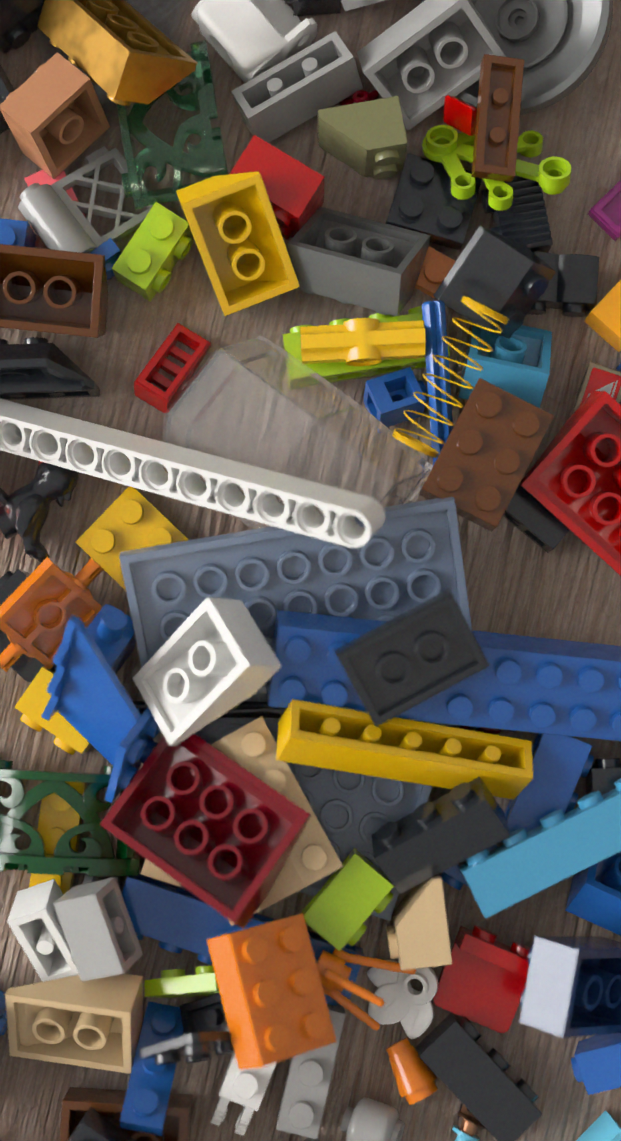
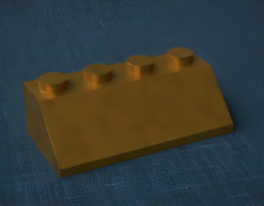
M125 0L44 1L37 27L50 38L51 45L69 56V62L84 70L91 82L102 87L108 93V99L114 103L123 106H130L131 102L149 104L195 71L197 62Z

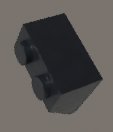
M479 226L433 296L437 300L443 301L446 306L471 322L492 330L500 331L492 323L461 302L463 296L509 319L507 324H503L483 314L497 324L503 332L485 331L510 339L513 333L521 327L524 317L536 300L544 294L548 283L556 271L527 246Z

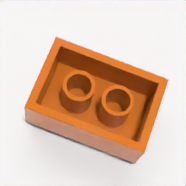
M303 913L207 939L239 1069L265 1067L337 1042Z

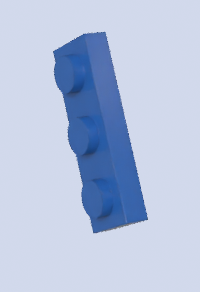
M148 1001L119 1128L162 1136L177 1063L156 1066L154 1058L140 1059L139 1050L183 1036L180 1007Z

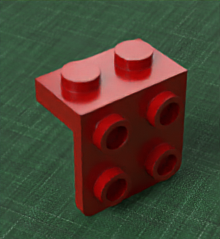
M474 925L473 930L460 926L451 948L452 964L444 965L433 1002L442 1009L463 1018L466 1017V1019L496 1032L505 1033L511 1026L521 1000L522 992L526 987L529 971L528 955L531 948L514 941L511 946H508L496 940L498 935L477 925Z

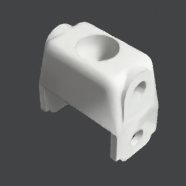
M200 0L191 16L199 25L201 34L245 83L307 48L317 36V23L314 19L306 18L301 22L298 16H294L292 8L285 4V0Z

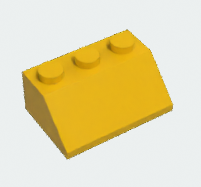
M259 171L213 176L176 191L224 316L300 287Z

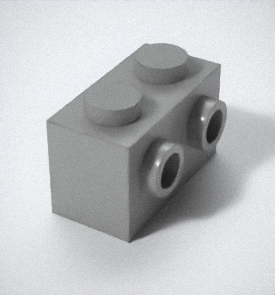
M115 877L73 886L53 903L57 921L64 932L72 962L77 968L81 982L124 974L143 955Z

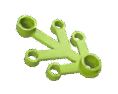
M437 125L428 130L422 141L423 154L432 161L442 162L451 178V194L455 198L461 200L469 199L475 194L476 180L475 177H471V173L465 172L460 160L473 163L474 146L470 145L474 144L475 135L469 136L463 132L457 133L453 127L448 125ZM529 130L518 136L517 153L528 158L537 157L541 154L543 136L539 132ZM556 156L542 160L539 165L516 159L515 175L537 181L545 193L557 195L562 193L570 184L572 167L566 159ZM482 178L489 190V206L498 211L509 209L513 203V188L504 181Z

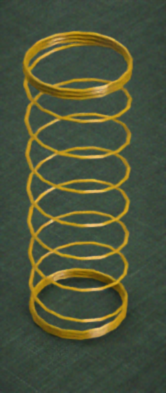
M463 296L461 302H463L470 309H472L477 314L485 318L487 321L492 323L500 331L492 330L456 317H452V321L460 328L465 330L467 333H469L477 340L482 342L484 345H486L490 350L466 343L464 341L452 337L442 336V339L445 343H447L449 346H451L453 349H455L457 352L465 356L467 359L472 361L480 368H476L444 356L432 355L433 359L438 364H440L443 368L451 372L453 375L461 379L469 386H465L433 374L424 373L423 377L426 381H428L431 385H433L442 393L453 399L458 404L422 392H413V395L423 405H425L427 408L432 410L434 413H436L449 423L416 411L404 410V415L410 421H412L415 425L420 427L422 430H424L437 440L401 428L394 429V432L392 434V436L400 442L433 458H437L439 454L437 450L413 438L412 436H409L398 430L406 431L440 444L445 443L441 439L430 433L428 430L420 426L414 420H412L405 412L419 414L450 426H454V424L450 420L445 418L443 415L432 409L430 406L425 404L415 394L417 393L429 396L457 407L464 406L458 400H456L448 393L440 389L438 386L433 384L424 375L433 376L468 389H473V386L470 383H468L459 375H457L449 368L444 366L435 357H440L472 369L480 371L483 370L482 366H480L473 359H471L463 352L455 348L444 338L451 339L483 351L492 352L493 349L487 343H485L480 338L475 336L473 333L465 329L455 320H459L495 333H502L503 331L497 324L492 322L483 314L503 324H507L509 320L507 317L466 296Z

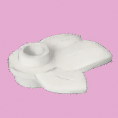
M386 959L387 961L397 962L393 959ZM371 967L367 971V975L372 983L378 987L374 994L384 999L385 1004L379 1007L369 1002V1016L383 1025L395 1024L400 1021L410 1039H415L422 1035L434 1018L431 1000L438 990V978L435 972L430 967L416 969V973L411 975ZM410 980H420L423 984V990H414Z

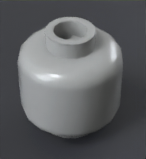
M367 1097L360 1099L355 1108L348 1106L341 1123V1131L347 1133L346 1141H401L405 1122L400 1120L399 1111L396 1107Z

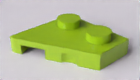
M213 966L196 967V975L185 976L184 969L160 971L161 978L144 980L145 997L183 998L211 996L220 993Z

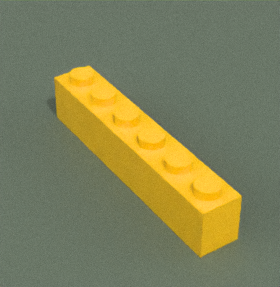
M294 699L290 701L278 722L277 761L453 789L461 783H468L480 776L493 796L513 800L533 779L531 741L397 717L376 727L368 712Z

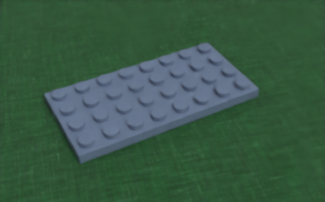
M436 498L383 507L385 511L383 526L363 546L357 548L270 526L120 552L119 558L141 667L154 656L207 597L242 600L270 648H272L277 610L390 621L447 589L451 591L472 630L454 498ZM354 516L355 521L360 526L366 528L364 522L359 517ZM267 682L253 695L267 693Z

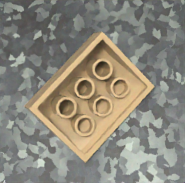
M262 716L211 744L218 751L311 815L270 892L255 914L343 867L287 762L276 760L277 743Z

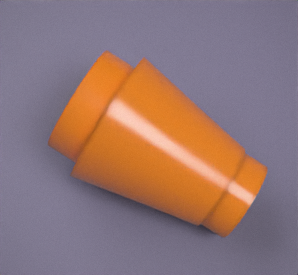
M407 1037L386 1048L400 1097H405L409 1105L425 1099L438 1090L434 1082L437 1077L419 1057L418 1052L410 1044Z

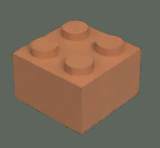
M58 52L46 63L40 65L30 78L18 89L12 91L6 100L0 104V111L22 153L53 179L63 172L110 127L90 78Z

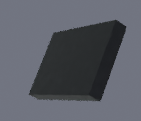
M449 589L334 650L376 727L490 666Z

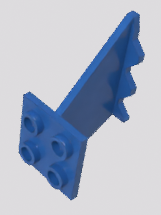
M72 615L68 620L63 640L53 659L57 669L47 688V692L51 694V697L42 714V718L49 721L58 711L113 765L105 800L112 803L121 790L126 789L139 771L138 767L141 763L144 764L158 745L154 738L157 737L161 729L149 708L140 715L81 618Z

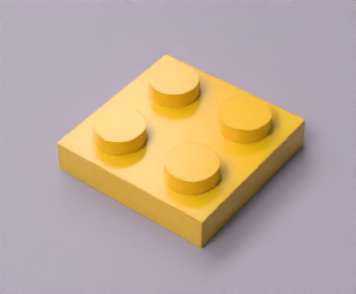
M129 486L75 543L126 591L119 558L120 552L187 541L189 539L134 487Z

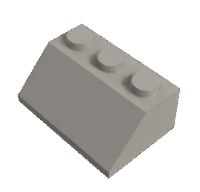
M425 0L357 52L363 73L382 98L399 96L404 126L408 131L442 107L445 103L446 95L455 97L480 79L481 60L484 54L506 57L471 0Z

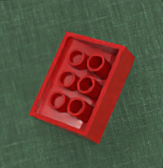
M593 391L566 421L520 485L621 576V405L606 391Z

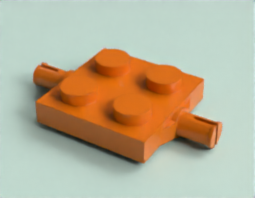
M47 557L0 606V629L7 635L11 643L0 654V668L7 672L22 654L36 658L48 669L55 665L53 659L63 640L70 617L75 615L81 618L87 628L103 607L92 597L90 590L87 588L104 570L96 561L90 558L89 562L74 576L72 573L62 571Z

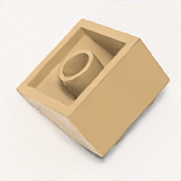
M437 874L411 888L392 913L393 925L386 926L390 958H398L401 970L452 964L442 878Z

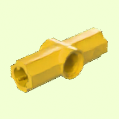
M355 318L345 321L343 325L300 327L302 364L345 362L349 366H371L381 363L382 360L424 358L426 355V336L423 320L380 323L375 318Z

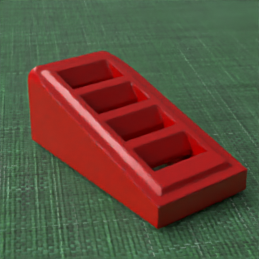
M177 323L134 381V394L162 413L167 414L208 352L211 342ZM179 341L195 352L191 356L176 347V343ZM171 355L175 359L184 363V367L181 368L172 361L168 360L167 357ZM160 368L174 376L175 379L171 381L158 373ZM153 382L154 384H156V385L159 386L160 388L164 389L166 392L162 391L161 389L157 388L156 386H154V385L151 384V383Z

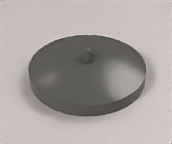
M471 0L506 57L524 59L520 115L545 109L559 102L579 87L599 61L611 30L613 0ZM479 80L456 97L477 107Z

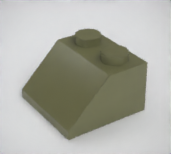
M399 96L318 110L319 147L363 177L374 176L375 179H387L397 175L398 171L403 170L407 149V138Z

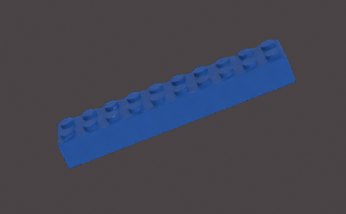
M277 610L271 649L282 667L267 681L268 706L287 708L290 701L294 699L367 712L334 650L388 621ZM471 630L490 666L396 716L397 718L414 721L621 741V646Z

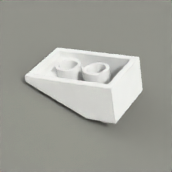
M207 597L133 677V680L169 746H176L255 694L282 666L242 600Z

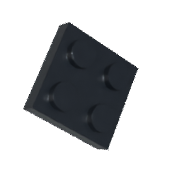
M408 153L386 224L431 235L430 242L461 251L482 178L475 177V194L471 198L465 200L457 199L451 194V178L442 163Z

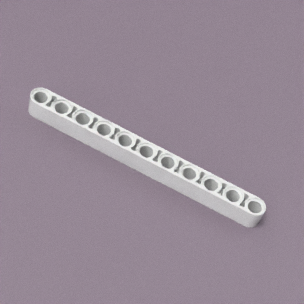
M0 399L1 451L347 547L357 548L363 546L383 526L385 521V511L382 505L376 499L369 496ZM162 464L166 467L168 473L164 470ZM199 474L205 479L206 484L201 480ZM237 484L243 488L245 495L239 491ZM275 494L283 500L285 506L277 501ZM314 505L323 510L325 517L316 511ZM354 516L359 517L364 522L366 528L360 526L355 521Z

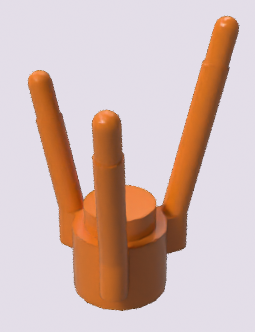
M336 948L332 954L323 950L316 965L324 994L330 996L373 1030H379L380 1024L340 992L346 989L379 1007L384 1006V999L348 980L352 968L346 966L345 963L411 975L416 973V969L401 970L400 964L397 962L352 954L343 950L339 951Z

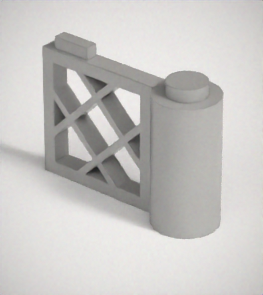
M103 146L85 157L86 165L54 184L40 185L39 183H34L21 193L18 209L48 249L90 253L109 238L115 243L138 229L155 202H157L116 147L108 151ZM113 163L123 176L121 185L98 180L99 171ZM94 174V179L88 178ZM74 185L92 188L90 203L72 201L66 190ZM96 190L120 194L117 210L94 205ZM124 196L141 199L148 209L140 214L122 211ZM82 212H83V213H88L87 219H86L85 216L82 214ZM92 214L116 219L114 230L100 237L91 225ZM120 220L126 221L125 223L119 226Z

